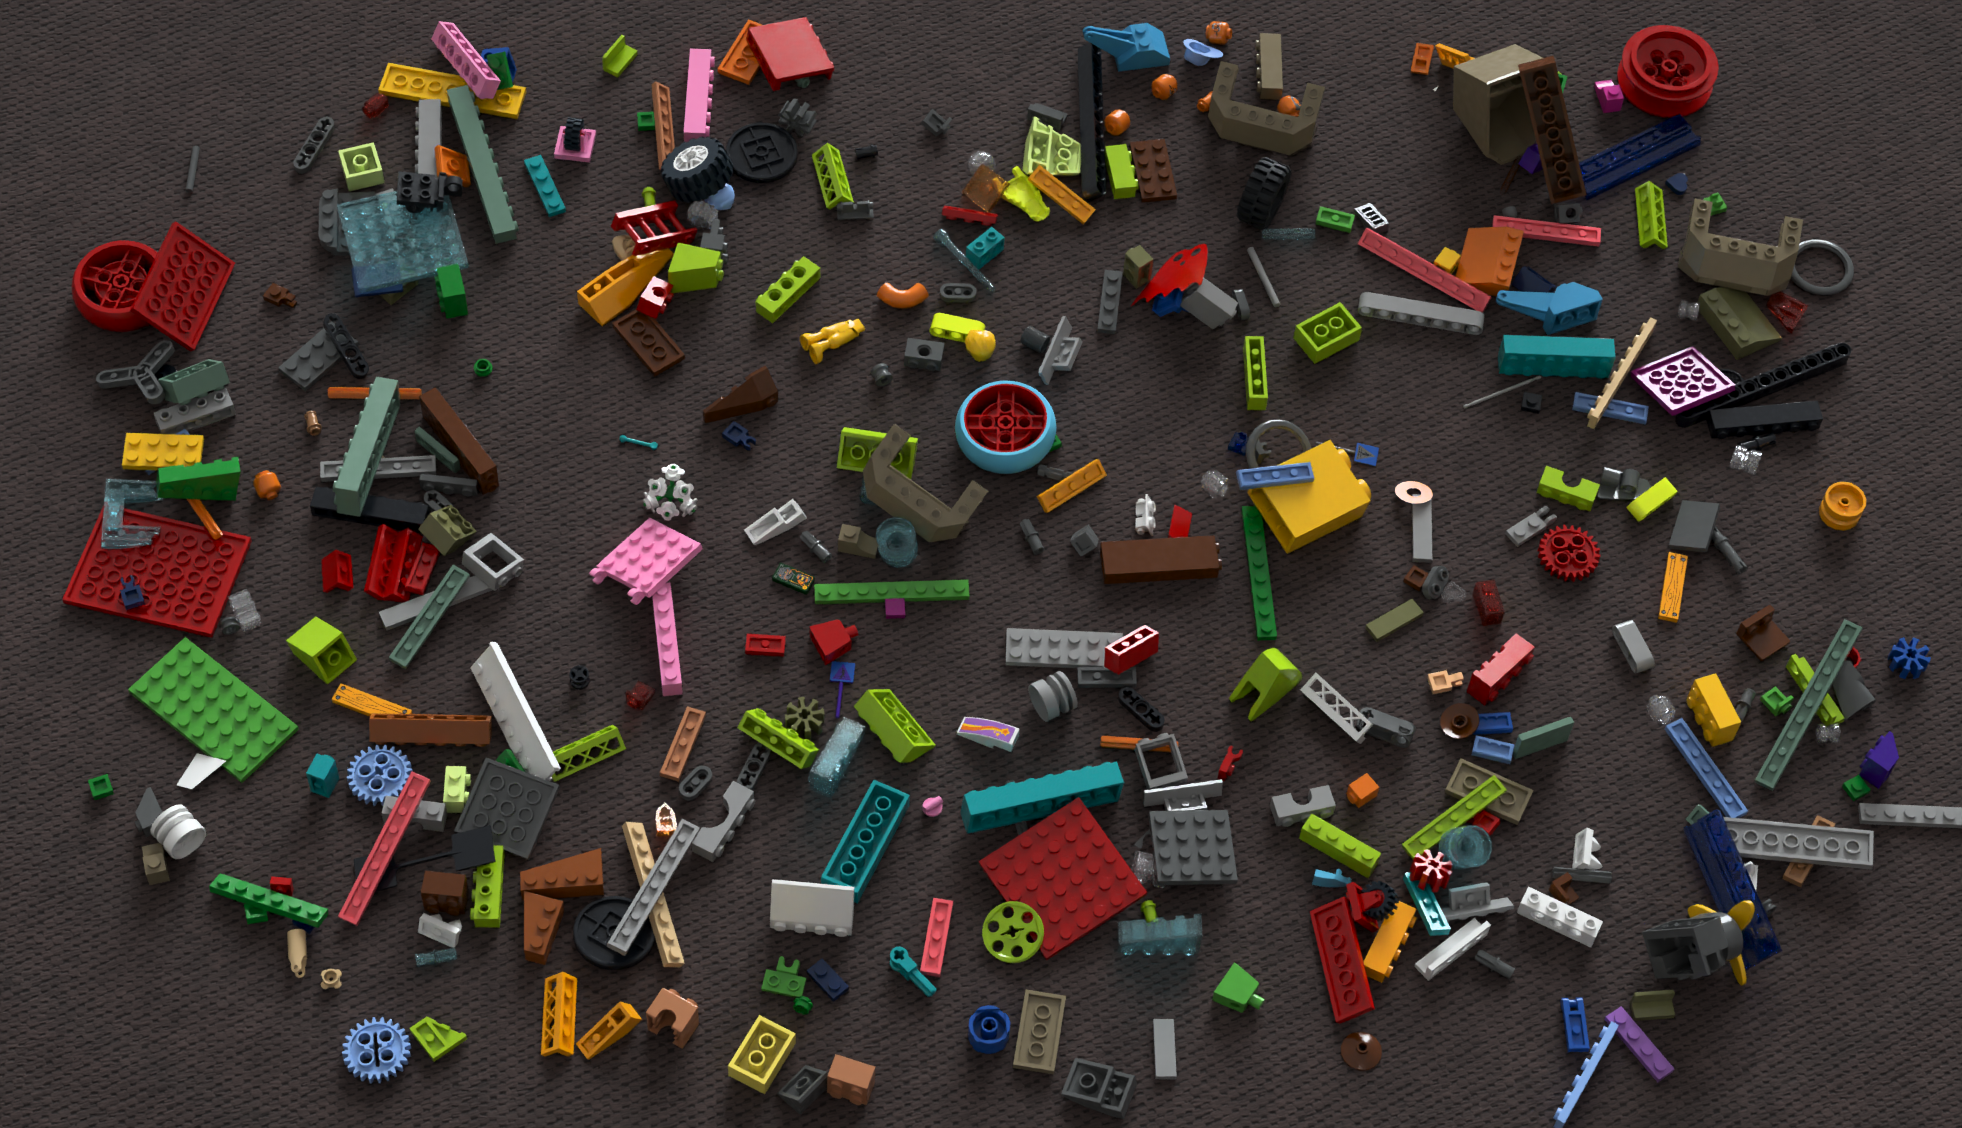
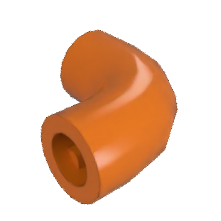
M885 283L878 290L877 297L892 307L905 309L922 303L928 298V292L920 283H916L910 289L904 291L896 289L890 283Z

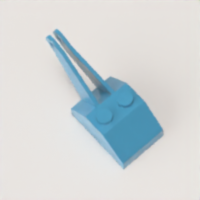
M1148 23L1129 25L1122 31L1087 26L1082 30L1086 41L1115 57L1118 72L1170 65V56L1163 32Z
M1575 282L1561 284L1556 288L1555 293L1501 290L1496 297L1498 305L1544 321L1543 329L1547 335L1596 320L1603 300L1597 290Z

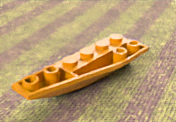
M668 248L644 255H632L622 260L577 291L578 304L601 326H604L634 303L646 289L652 278L656 277L669 262L674 253Z

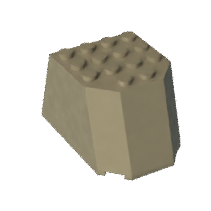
M1516 44L1454 66L1453 110L1483 154L1500 165L1517 158H1522L1526 149L1536 144L1518 65L1542 59L1543 57Z

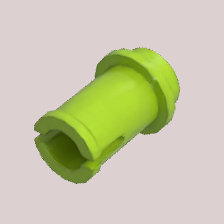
M652 187L643 189L642 197L644 198L645 207L656 205V191Z
M1152 900L1143 902L1140 909L1141 912H1144L1147 926L1150 928L1158 926L1160 921L1155 911L1156 904Z

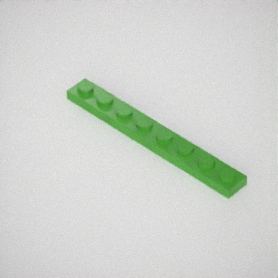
M968 580L814 584L815 604L885 602V599L904 598L905 602L969 600Z

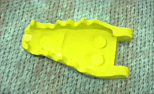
M1018 166L1012 169L1015 178L1002 184L999 178L992 180L996 191L1004 200L1025 211L1034 221L1039 222L1049 216L1050 208H1047L1042 201L1040 191L1028 181L1029 177Z

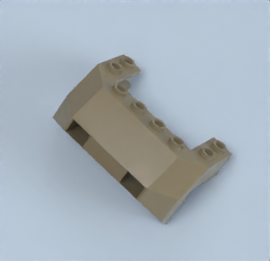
M1220 62L1211 96L1208 118L1222 140L1227 139L1253 148L1283 153L1289 157L1312 145L1325 87L1307 83L1299 116L1295 117L1232 101L1231 96L1239 68L1235 64Z
M1694 199L1690 210L1686 240L1679 255V269L1696 282L1769 296L1786 289L1791 279L1799 250L1803 219L1784 217V223L1780 226L1778 245L1776 247L1708 233L1713 202Z
M893 424L863 470L867 498L928 542L957 538L989 491L973 480L953 508L948 507L891 466V463L911 436L899 426Z

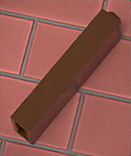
M436 387L420 395L422 416L446 448L459 459L460 466L470 479L478 481L480 492L483 495L487 492H493L499 486L496 464Z
M1215 535L1101 542L1100 558L1104 584L1218 578L1219 570H1222V561L1218 559L1217 555L1220 553L1219 543H1216Z

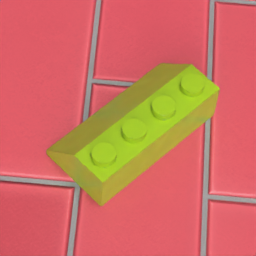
M844 427L841 431L837 468L863 472L871 455L884 439L886 433ZM913 437L908 439L891 463V466L909 479L912 478L918 438Z
M890 689L867 690L854 705L858 715L869 724L871 731L879 736L881 743L893 753L896 761L900 763L912 762L936 746Z

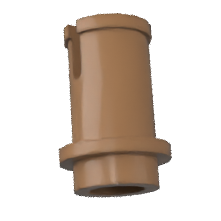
M306 412L304 417L308 426L307 432L312 436L320 434L322 426L318 422L316 412Z

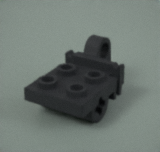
M398 171L396 205L406 206V210L411 213H420L424 208H430V212H433V208H437V212H439L440 209H443L444 195L462 197L463 180L458 176L447 177L444 172H439V179H435V175Z

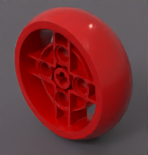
M126 240L109 242L90 251L79 262L72 278V297L80 314L91 324L113 332H128L149 325V323L131 312L130 309L147 276L144 268H151L158 252L145 244ZM87 289L95 291V295L101 303L100 306L86 297Z

